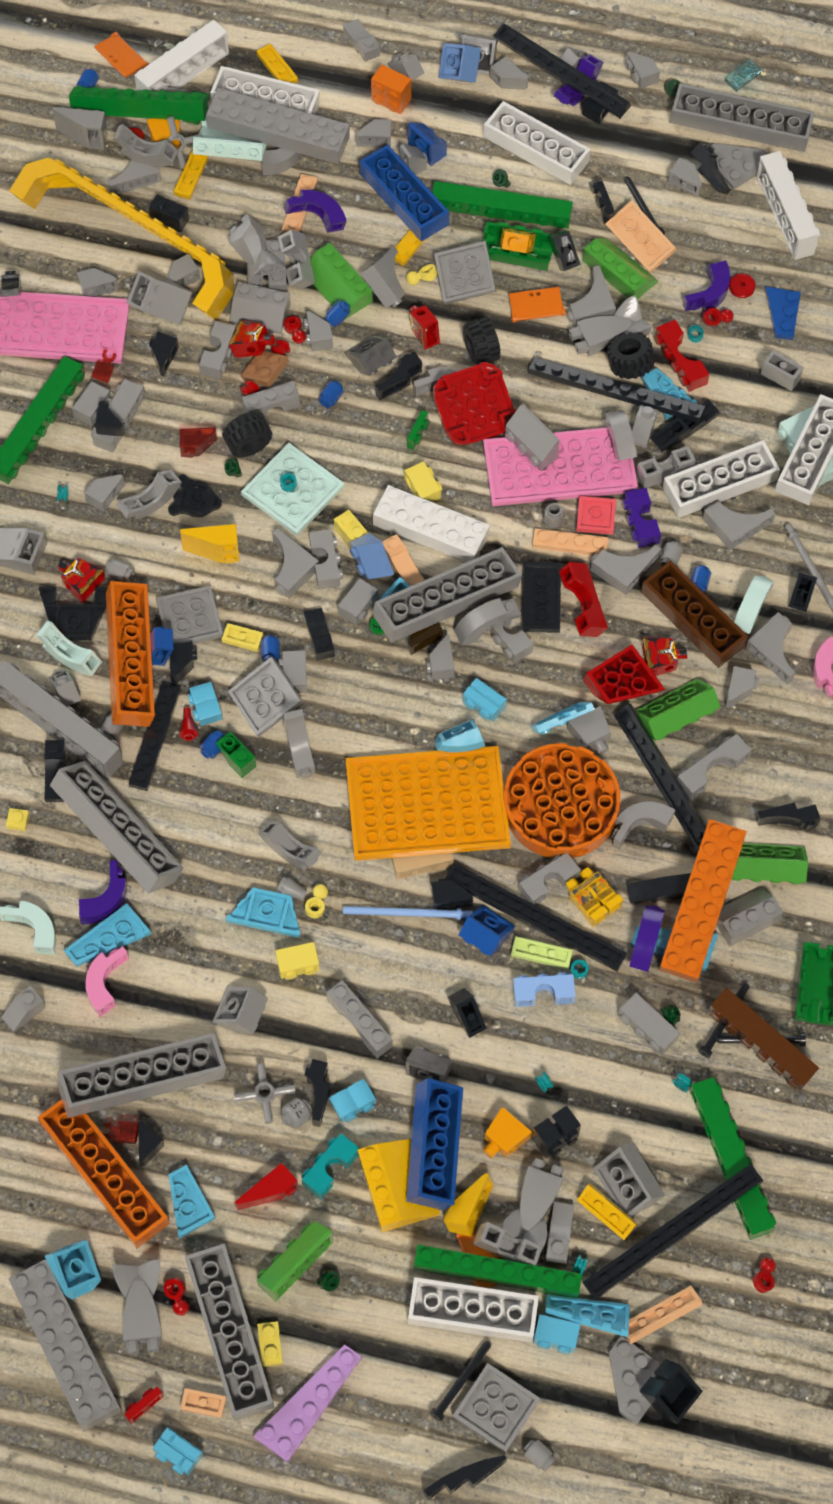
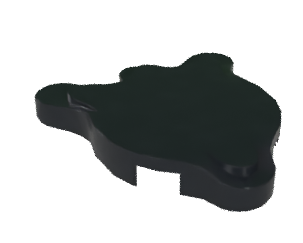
M182 474L178 477L181 481L180 487L182 490L176 491L173 495L174 503L168 508V512L171 516L185 514L197 518L204 517L220 509L222 500L216 496L207 484L193 482L186 475Z

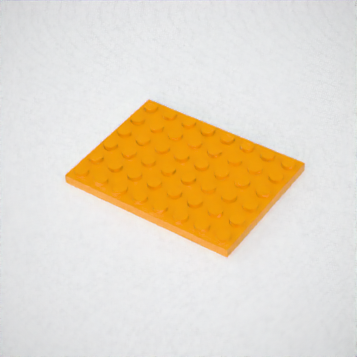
M498 746L482 747L466 752L428 751L345 758L355 861L511 848L508 818L504 806V786Z

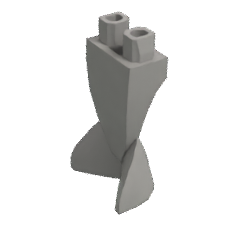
M245 215L239 227L233 226L230 229L231 235L227 239L230 245L247 263L248 284L262 287L263 276L286 269L285 264L279 258L266 251V239L262 226L254 221L252 217Z
M636 295L623 302L614 316H597L577 321V326L569 329V337L572 341L580 338L581 341L575 343L576 352L578 355L587 353L589 357L597 354L609 345L612 340H615V337H620L621 334L638 332L640 335H649L651 325L642 319Z
M535 1158L531 1167L528 1166L525 1175L520 1209L512 1212L503 1221L501 1228L505 1229V1234L516 1239L525 1238L544 1248L547 1238V1224L544 1216L549 1211L562 1186L563 1167L553 1165L551 1172L547 1173L543 1171L545 1162Z
M160 1259L139 1266L112 1264L115 1280L121 1293L126 1298L123 1314V1341L127 1347L128 1354H140V1343H147L149 1353L159 1352L162 1331L153 1296L160 1276Z

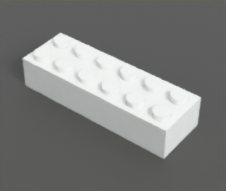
M215 20L205 24L187 39L179 42L174 48L166 51L158 59L153 60L144 69L139 70L134 75L136 90L161 91L169 87L180 89L229 54L227 31Z
M224 66L220 67L210 92L211 102L217 88H221L316 115L320 104V90Z
M504 101L484 124V138L569 185L574 182L589 163L590 148Z
M780 151L760 156L757 180L794 260L814 255L820 232L813 223L812 214L807 210L805 199H802L799 186L794 182L792 171H789L786 158L782 156Z
M820 394L778 479L775 492L810 505L833 458V399Z
M762 440L664 478L662 489L677 517L680 518L704 509L709 504L725 501L777 481L780 468L766 443Z
M390 485L387 486L373 513L374 526L464 562L478 558L489 537L490 525Z
M414 1277L408 1324L532 1343L539 1296Z

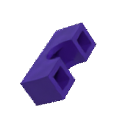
M647 488L625 492L622 505L623 509L627 510L628 525L632 526L633 529L631 532L633 542L637 543L638 548L660 544L661 533L657 520H645L640 516L644 513H649L651 509V500Z

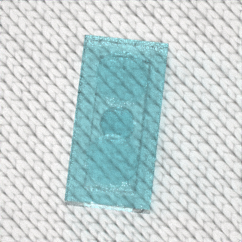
M749 59L726 76L725 82L737 92L759 76L762 69Z

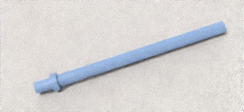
M343 906V914L444 917L461 920V918H467L473 913V911L461 910V908H457V910Z

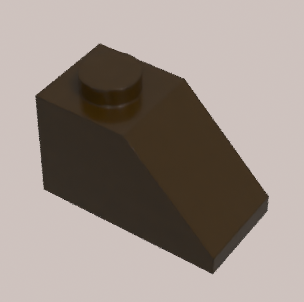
M439 623L412 634L409 643L410 655L443 638V629Z

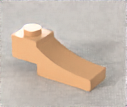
M397 534L382 542L391 567L398 578L401 577L410 586L425 581L412 561L406 546Z

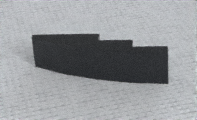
M708 399L701 404L705 406V412L699 423L676 417L650 439L663 452L706 426L720 415V411Z
M691 873L627 884L629 902L634 905L650 900L657 902L669 898L673 900L681 899L684 896Z
M505 1455L464 1466L440 1478L424 1489L423 1494L429 1501L444 1488L447 1489L450 1495L466 1482L474 1488L507 1462V1458Z

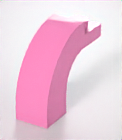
M832 636L821 645L817 652L813 665V678L817 689L824 687L826 694L833 699V673L831 670V665L833 664Z
M123 946L120 949L111 951L107 958L101 952L88 969L86 991L90 1004L99 1017L116 1006L114 998L105 988V982L113 970L129 959L128 952Z

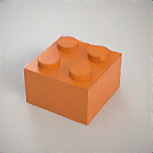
M381 65L371 78V100L392 112L402 114L411 101V78Z

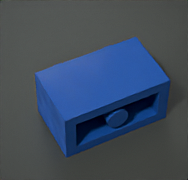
M157 627L150 634L152 665L165 666L173 651V629Z

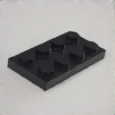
M524 562L522 630L524 632L560 633L561 576L559 571L561 570V563Z

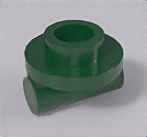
M672 79L665 83V90L669 96L676 97L679 83H681L679 80Z
M502 169L495 171L493 175L494 185L497 187H509L511 183L508 180L507 172Z
M229 458L224 466L225 473L228 476L241 477L242 472L236 458Z
M669 1004L660 1009L664 1019L672 1026L680 1021L681 1013L676 1006Z
M330 1269L322 1276L317 1285L321 1289L331 1292L338 1287L340 1276L333 1269Z

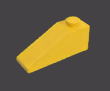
M483 1174L446 1211L444 1222L449 1232L472 1236L494 1186L489 1174Z

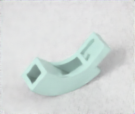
M755 575L734 621L742 631L748 634L754 628L763 603L774 585V582L765 576Z
M46 621L36 635L42 641V647L50 655L76 672L92 676L102 663L93 650L82 648L72 643L50 621Z
M20 901L19 908L13 905L0 907L1 921L26 923L35 930L33 945L35 953L55 955L57 945L55 930L49 916L40 907L26 901Z

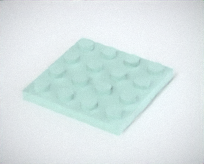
M288 443L241 491V495L294 535L298 536L345 487V484ZM291 473L296 477L297 487L294 491L286 492L281 489L280 478L282 475Z

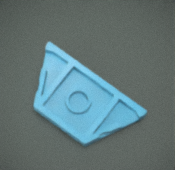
M253 887L248 892L246 898L241 900L237 904V908L226 917V922L300 938V930L291 895Z

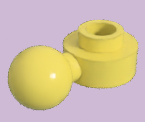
M428 264L422 267L418 273L410 271L406 275V281L410 285H416L420 279L432 281L438 274L437 268L434 264Z
M318 884L313 888L314 897L308 899L305 904V912L311 918H319L324 914L325 904L322 899L327 897L328 889L323 884ZM317 908L318 911H312L311 909Z

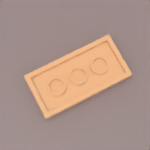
M632 200L605 223L649 273H652L677 251L675 246Z

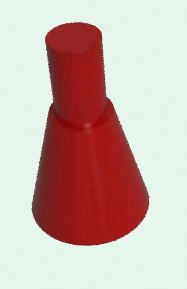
M185 707L183 709L184 718L179 736L186 741H192L198 736V731L191 718V708Z

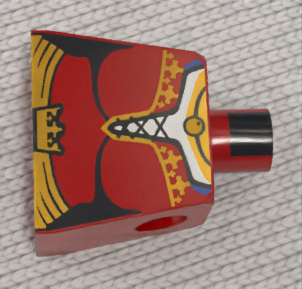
M412 306L408 311L411 329L423 349L426 350L440 344L437 318L426 306L419 308Z
M241 320L229 346L235 358L259 356L263 354L266 345L273 346L275 344V336L268 333L264 324Z
M77 558L72 564L64 560L58 566V570L63 573L61 576L63 585L81 603H84L95 591V587H98L106 579L102 568L80 558Z
M643 638L642 651L644 661L655 676L677 670L678 660L687 659L686 647L676 649L674 639Z

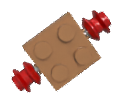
M276 340V346L271 347L272 352L264 351L262 355L255 356L240 375L243 381H246V387H241L243 397L260 392L261 390L258 385L272 386L289 363V359L285 354L291 351L288 342Z

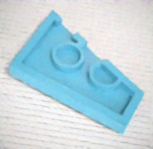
M580 701L532 724L531 728L534 733L542 735L551 731L552 727L562 726L569 720L595 709L591 702Z
M187 1165L168 1174L177 1232L180 1239L215 1220V1216Z

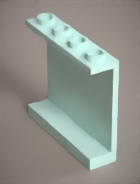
M206 119L202 121V127L199 132L203 137H193V154L262 161L267 144L207 128Z

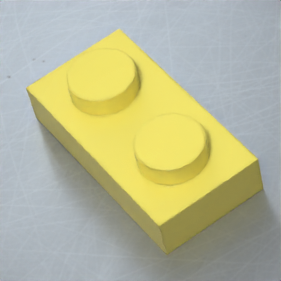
M227 623L222 643L258 652L264 635L263 632Z
M278 1321L257 1324L262 1367L283 1365Z

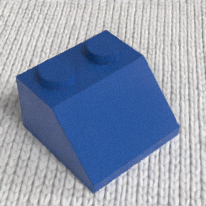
M410 122L408 124V145L418 147L421 152H424L428 159L427 163L430 166L447 155L446 142L439 138L432 128H428L424 123Z
M483 905L467 917L458 935L466 943L473 944L479 948L483 954L492 956L501 948L516 926Z

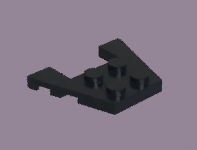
M39 587L48 621L52 622L68 640L93 639L106 609V591L108 587H95L94 604H56V587Z

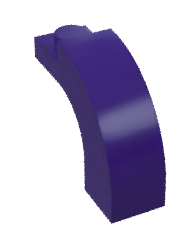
M589 54L581 59L578 70L596 81L604 62ZM567 85L556 90L554 95L561 103L572 106L577 105L585 97Z
M301 190L299 197L294 196L287 199L284 206L285 214L308 211L318 215L322 219L327 233L344 230L347 222L340 205L333 198L319 191Z
M726 260L709 264L708 276L712 285L702 292L686 295L683 304L685 311H694L701 307L704 311L710 308H717L724 301L730 282V269Z
M117 860L110 861V883L107 890L96 898L79 899V919L81 925L104 921L123 904L127 894L126 878H123V869L119 867Z
M646 905L629 967L649 972L665 910L657 906Z

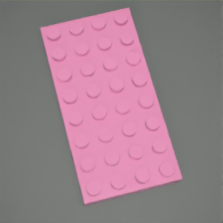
M21 292L20 296H0V355L60 360L66 356L75 361L122 364L130 305L127 304L128 299Z
M607 428L553 433L560 440L558 459L542 471L538 467H534L525 454L522 455L513 442H509L506 437L483 439L492 506L579 498V496L595 497L625 494L627 491L638 489L633 458L620 461L615 459L612 438Z

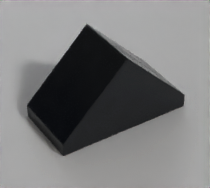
M100 401L95 421L96 433L100 435L124 436V425L104 402Z
M799 572L788 607L807 612L817 581L816 576Z
M138 1121L140 1166H145L165 1145L163 1139L143 1121Z

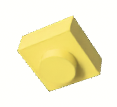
M9 808L6 828L26 831L29 811Z

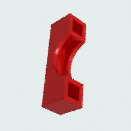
M673 320L656 327L654 339L656 344L660 345L663 349L664 357L671 362L672 370L679 375L682 386L686 387L688 392L707 385L710 374L702 361L689 360L679 352L678 347L683 341L684 332L677 321Z
M569 562L559 573L564 587L573 592L581 604V615L575 619L579 635L598 637L608 629L588 565L586 563Z

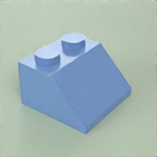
M444 43L438 78L476 83L481 48Z
M368 533L349 542L351 546L350 553L358 563L356 568L361 576L363 575L367 579L394 575L381 540Z

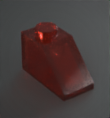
M216 427L180 429L181 457L193 458L205 452L217 440Z

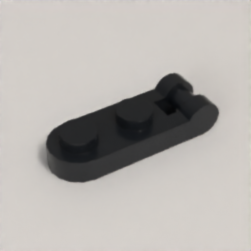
M599 178L593 180L591 190L593 194H596L597 206L602 209L604 214L603 223L605 224L613 217L614 208L602 179Z

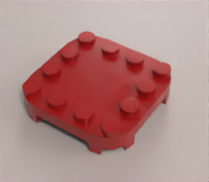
M482 362L478 365L448 375L446 374L433 387V399L445 433L456 446L471 445L483 441V439H489L505 433L506 424L516 412L502 376L503 372L493 364Z

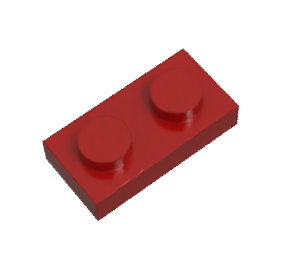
M158 1387L148 1389L138 1403L133 1402L125 1409L127 1412L124 1413V1416L130 1424L134 1423L164 1397Z

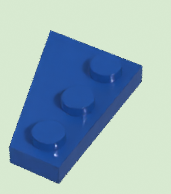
M766 286L765 293L768 298V307L771 312L775 338L793 340L801 292Z

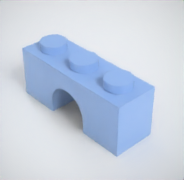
M562 972L554 976L539 974L537 977L521 975L513 980L515 1007L535 1006V995L542 990L549 991L553 995L555 1005L575 1003L573 974L568 975V973Z

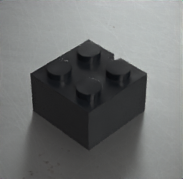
M568 1106L552 1115V1118L555 1120L554 1124L547 1118L533 1127L532 1141L545 1159L549 1156L555 1157L562 1151L561 1148L566 1145L571 1146L578 1141L581 1124Z
M664 1359L655 1370V1377L648 1379L640 1389V1393L662 1418L678 1424L703 1391L680 1364Z

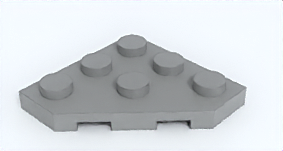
M712 144L715 148L714 152L718 155L716 161L724 181L732 190L755 177L758 172L760 156L767 155L763 149Z
M620 1336L609 1352L618 1410L622 1416L637 1426L651 1406L640 1393V1389L650 1377H655L654 1372L660 1363L634 1344H630L623 1336Z

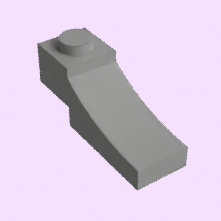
M359 19L343 25V29L357 53L361 54L365 62L380 56V46L374 36L366 31Z
M554 1202L545 1262L566 1265L574 1211L573 1204Z

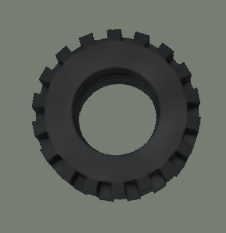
M483 317L465 323L463 326V338L468 354L474 364L478 365L482 362L491 363L499 360L501 354L499 340L488 318Z
M628 332V334L624 333L620 337H615V340L610 342L607 348L610 368L614 375L619 376V378L637 379L639 376H645V373H649L650 369L654 367L655 358L652 342L646 335H640L638 332Z
M248 412L236 417L227 424L222 433L229 450L237 458H244L258 453L270 443L273 435L263 415L259 412Z

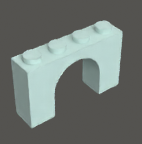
M814 406L780 422L778 436L787 444L790 453H792ZM833 458L819 486L833 479Z

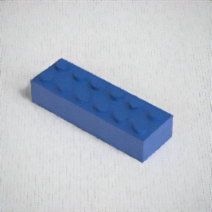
M389 145L359 161L360 175L421 242L450 225L449 211Z
M430 1078L416 1084L406 1202L444 1210L454 1205L463 1087Z

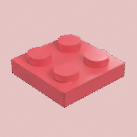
M579 496L576 532L613 535L616 499Z

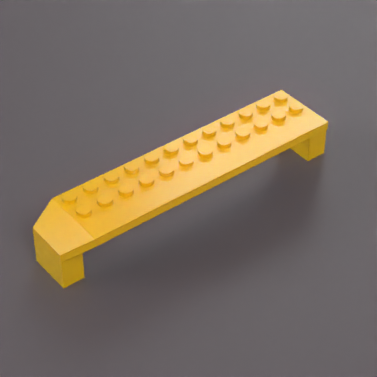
M45 158L25 164L9 192L33 209H36L47 189L77 187L202 263L205 284L192 304L212 319L218 320L234 294V274L224 266L226 263L213 253L210 254L199 244L195 245L189 238L179 235L171 227L167 228L162 222L156 218H151L143 210L140 209L139 211L128 201L125 202L115 193L108 192L106 188L100 184H95L87 176L80 175L78 171L72 167H67L57 158L55 161L51 158Z

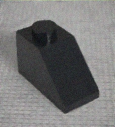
M157 332L156 336L152 337L149 347H151L152 357L160 375L164 376L179 349L178 338Z
M193 642L173 643V651L170 655V679L172 685H176L194 668V661L198 657L197 649L193 648Z
M437 879L431 882L434 909L447 910L473 906V895L452 880Z
M463 988L447 997L456 1018L469 1038L487 1029L476 1001L469 991Z

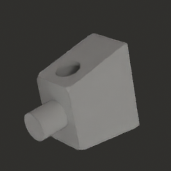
M601 706L568 721V731L583 748L588 750L596 748L599 755L609 750L605 742L610 740L611 732Z

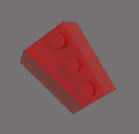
M633 645L628 646L588 671L583 679L591 693L606 704L665 691V688Z

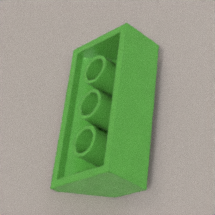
M596 238L583 250L582 261L592 269L600 265L605 280L627 298L636 295L638 300L658 282L654 276L607 238Z
M331 243L323 246L313 254L310 259L316 282L313 285L331 306L338 300H344L350 305L351 313L345 319L373 302V290Z
M696 678L635 709L652 739L656 741L664 739L671 732L681 730L683 726L689 723L697 722L699 718L705 715L713 714L716 709L720 708V704L714 687Z
M743 843L732 880L750 879L753 882L766 880L772 883H781V881L790 882L791 884L806 883L808 858L805 846Z
M316 1221L311 1225L308 1223L301 1230L302 1234L297 1240L295 1238L292 1239L286 1246L287 1250L283 1254L279 1253L272 1260L273 1264L268 1269L264 1268L257 1276L259 1278L257 1280L258 1286L276 1302L333 1243V1234L330 1229Z

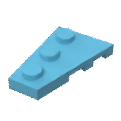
M658 368L645 373V376L641 377L648 390L699 404L695 399L692 400L688 397L683 389L680 390L675 386L673 381ZM662 413L666 420L675 417Z

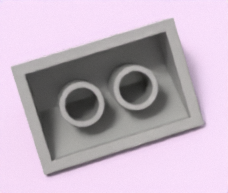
M238 282L233 296L229 322L238 325L241 320L260 323L266 326L267 331L281 334L284 320L291 305L290 293Z
M524 404L520 405L506 424L505 436L509 442H513L522 455L525 454L534 467H538L542 471L558 459L560 440Z
M759 888L723 906L717 927L730 947L780 922L783 912L774 897L764 889Z
M633 1143L618 1147L593 1168L613 1202L630 1217L646 1210L665 1196Z

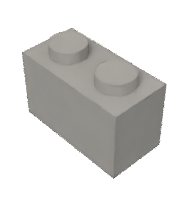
M772 350L763 362L761 375L792 391L801 379L804 367Z
M91 381L72 407L74 418L93 426L96 421L98 404L100 401H103L106 406L111 399L110 390Z
M359 578L338 605V614L357 625L367 617L368 610L374 607L375 602L379 600L378 589Z
M305 650L283 651V658L279 659L280 668L297 693H307Z

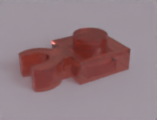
M105 349L102 353L103 361L97 360L91 377L109 384L115 369L110 364L116 360L117 354L113 353L112 358H107L108 350Z
M118 1121L117 1126H113L111 1123H104L105 1129H111L107 1134L102 1133L107 1140L115 1137L116 1143L137 1144L138 1122Z

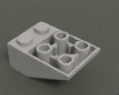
M52 108L57 131L86 148L105 150L108 135L105 112L79 108Z
M143 269L137 273L127 304L143 312L180 325L193 292L150 269Z
M0 528V566L35 575L47 545L45 533L28 528Z

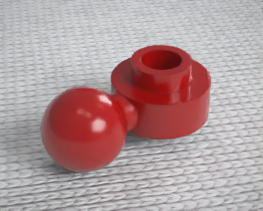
M710 308L703 313V321L709 327L716 326L721 321L729 323L734 318V313L730 309H723L720 312L716 308Z
M297 316L287 317L283 323L285 331L288 334H292L294 343H304L306 334L301 330V319Z
M765 1257L760 1261L759 1267L761 1271L753 1277L754 1287L760 1293L772 1290L775 1285L774 1278L770 1273L775 1271L776 1263L770 1257Z
M173 1277L165 1282L164 1293L168 1298L175 1301L172 1307L173 1312L178 1316H183L189 1311L188 1302L182 1299L186 1292V1285L181 1278ZM175 1284H176V1285L178 1286V1288H179L178 1291H177V1290L175 1289V1287H174Z

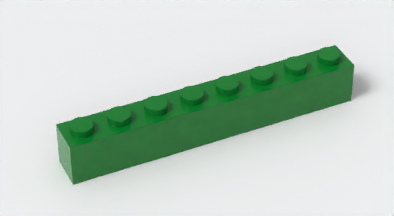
M77 86L73 87L69 94L70 107L72 109L103 111L105 116L167 119L174 116V120L205 121L208 111L207 94L199 92L184 93L182 91L123 90Z
M434 181L432 193L448 211L569 229L573 201Z
M66 356L62 358L0 448L1 481L9 484L12 479L17 477L20 467L26 464L31 451L37 448L38 441L46 435L49 425L55 422L58 412L64 409L69 396L74 394L78 383L84 380L83 364Z
M712 1077L691 1084L689 1091L724 1178L727 1181L749 1164H752L749 1156L746 1157L744 1152L745 1144L743 1139L737 1135L736 1131H738L735 1120L730 1118L728 1102L723 1101L721 1085L719 1082L716 1083L715 1078ZM761 1184L734 1202L749 1240L772 1233L775 1228L774 1225H776L773 1213H769L767 1208L768 1200L765 1194H761L759 1189Z
M418 1244L413 1270L578 1298L582 1274Z

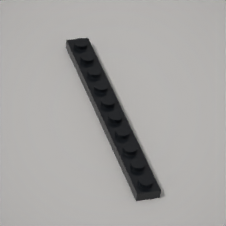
M505 23L493 35L494 38H498V42L619 119L631 107L629 101Z
M537 357L532 361L528 374L638 406H648L657 409L659 412L696 423L700 422L705 412V406Z
M627 704L614 716L668 805L675 809L676 818L698 852L706 825L633 706Z
M455 863L445 877V880H452L472 894L473 897L618 972L627 956L626 952Z
M749 1164L583 1281V1285L592 1298L597 1300L760 1185L763 1179L752 1164Z

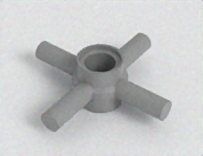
M174 116L167 118L171 132L168 142L178 150L176 155L180 169H184L186 161L183 150L186 144L193 143V137L203 136L198 134L184 137L181 133H178ZM177 139L181 142V145L175 146L172 141Z
M262 1063L257 1065L259 1084L255 1090L234 1094L235 1102L255 1099L263 1106L265 1124L273 1123L270 1104L275 1099V1096L295 1093V1086L274 1088L267 1082L265 1064ZM263 1090L270 1092L267 1097L259 1095Z

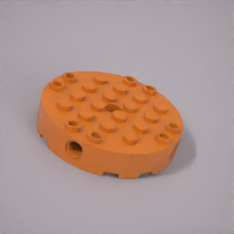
M566 743L544 745L528 752L513 766L505 784L504 806L509 829L523 846L544 857L554 858L557 855L562 856L568 853L571 858H576L594 851L610 836L619 814L620 789L614 772L604 760L594 755V752L581 746L575 747L569 746Z

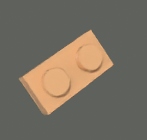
M185 1388L180 1410L222 1419L227 1397Z

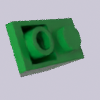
M231 731L216 742L218 749L230 767L241 778L256 768L255 756Z

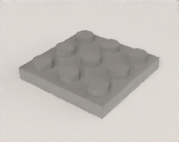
M486 241L434 253L445 305L496 292Z
M210 585L156 598L162 626L167 629H173V643L193 642V644L223 637V630Z
M273 657L267 659L228 691L258 737L284 718L283 713L291 712L303 703Z
M487 1363L452 1418L506 1454L541 1398Z

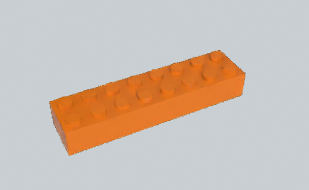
M110 581L106 591L112 724L150 727L155 717L148 586L147 584Z
M709 819L660 965V971L698 983L747 831Z
M61 1099L37 1117L42 1128L136 1249L170 1224L167 1215L87 1113L67 1118Z

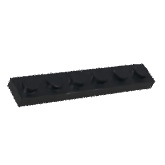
M162 683L154 706L155 717L150 727H147L129 781V787L148 791L181 692L180 687Z

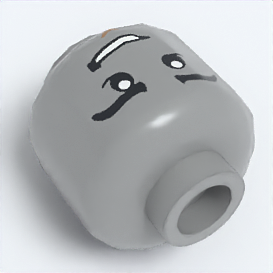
M295 1098L282 1107L281 1120L286 1126L297 1129L310 1120L312 1109L306 1100Z

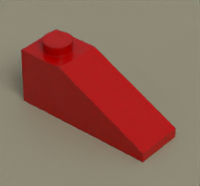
M281 1163L234 1202L237 1210L281 1200L286 1196L290 1197L297 1191L298 1180Z

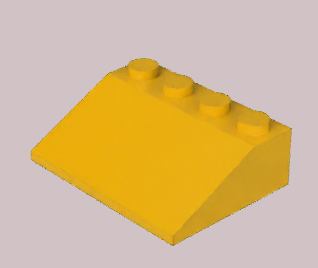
M412 1139L379 1143L358 1149V1159L381 1233L441 1215L439 1209L406 1202Z

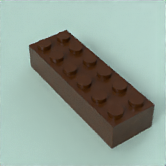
M671 560L643 582L641 593L717 668H720L746 646L748 636Z
M727 987L711 1004L708 1010L711 1013L709 1016L717 1023L721 1021L726 1026L725 1030L732 1036L736 1034L741 1039L740 1043L748 1050L752 1048L757 1053L755 1056L763 1063L767 1061L772 1066L771 1070L778 1076L783 1075L787 1079L786 1083L794 1090L797 1088L801 1090L819 1070L815 1063Z

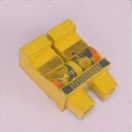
M587 867L580 873V877L584 880L583 883L579 884L575 878H572L565 886L570 893V900L574 902L589 924L594 927L603 921L607 915H611L622 907L624 899L613 891L599 872L594 873Z

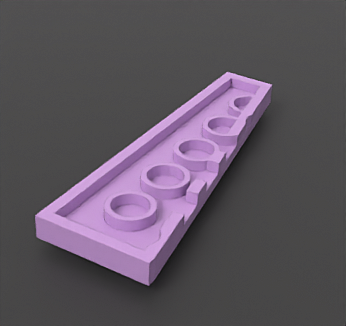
M344 1345L254 1435V1439L288 1463L360 1362L362 1356Z

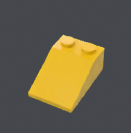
M236 524L180 529L183 551L220 563L232 564L240 561Z

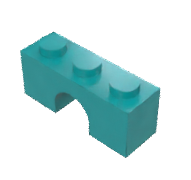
M341 1133L338 1137L334 1136L328 1143L329 1148L325 1153L321 1152L316 1157L314 1166L312 1168L308 1167L302 1174V1185L320 1200L334 1186V1179L327 1174V1168L331 1164L338 1163L348 1169L358 1157V1149L360 1148Z

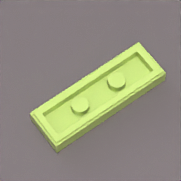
M515 936L511 957L569 970L573 949Z

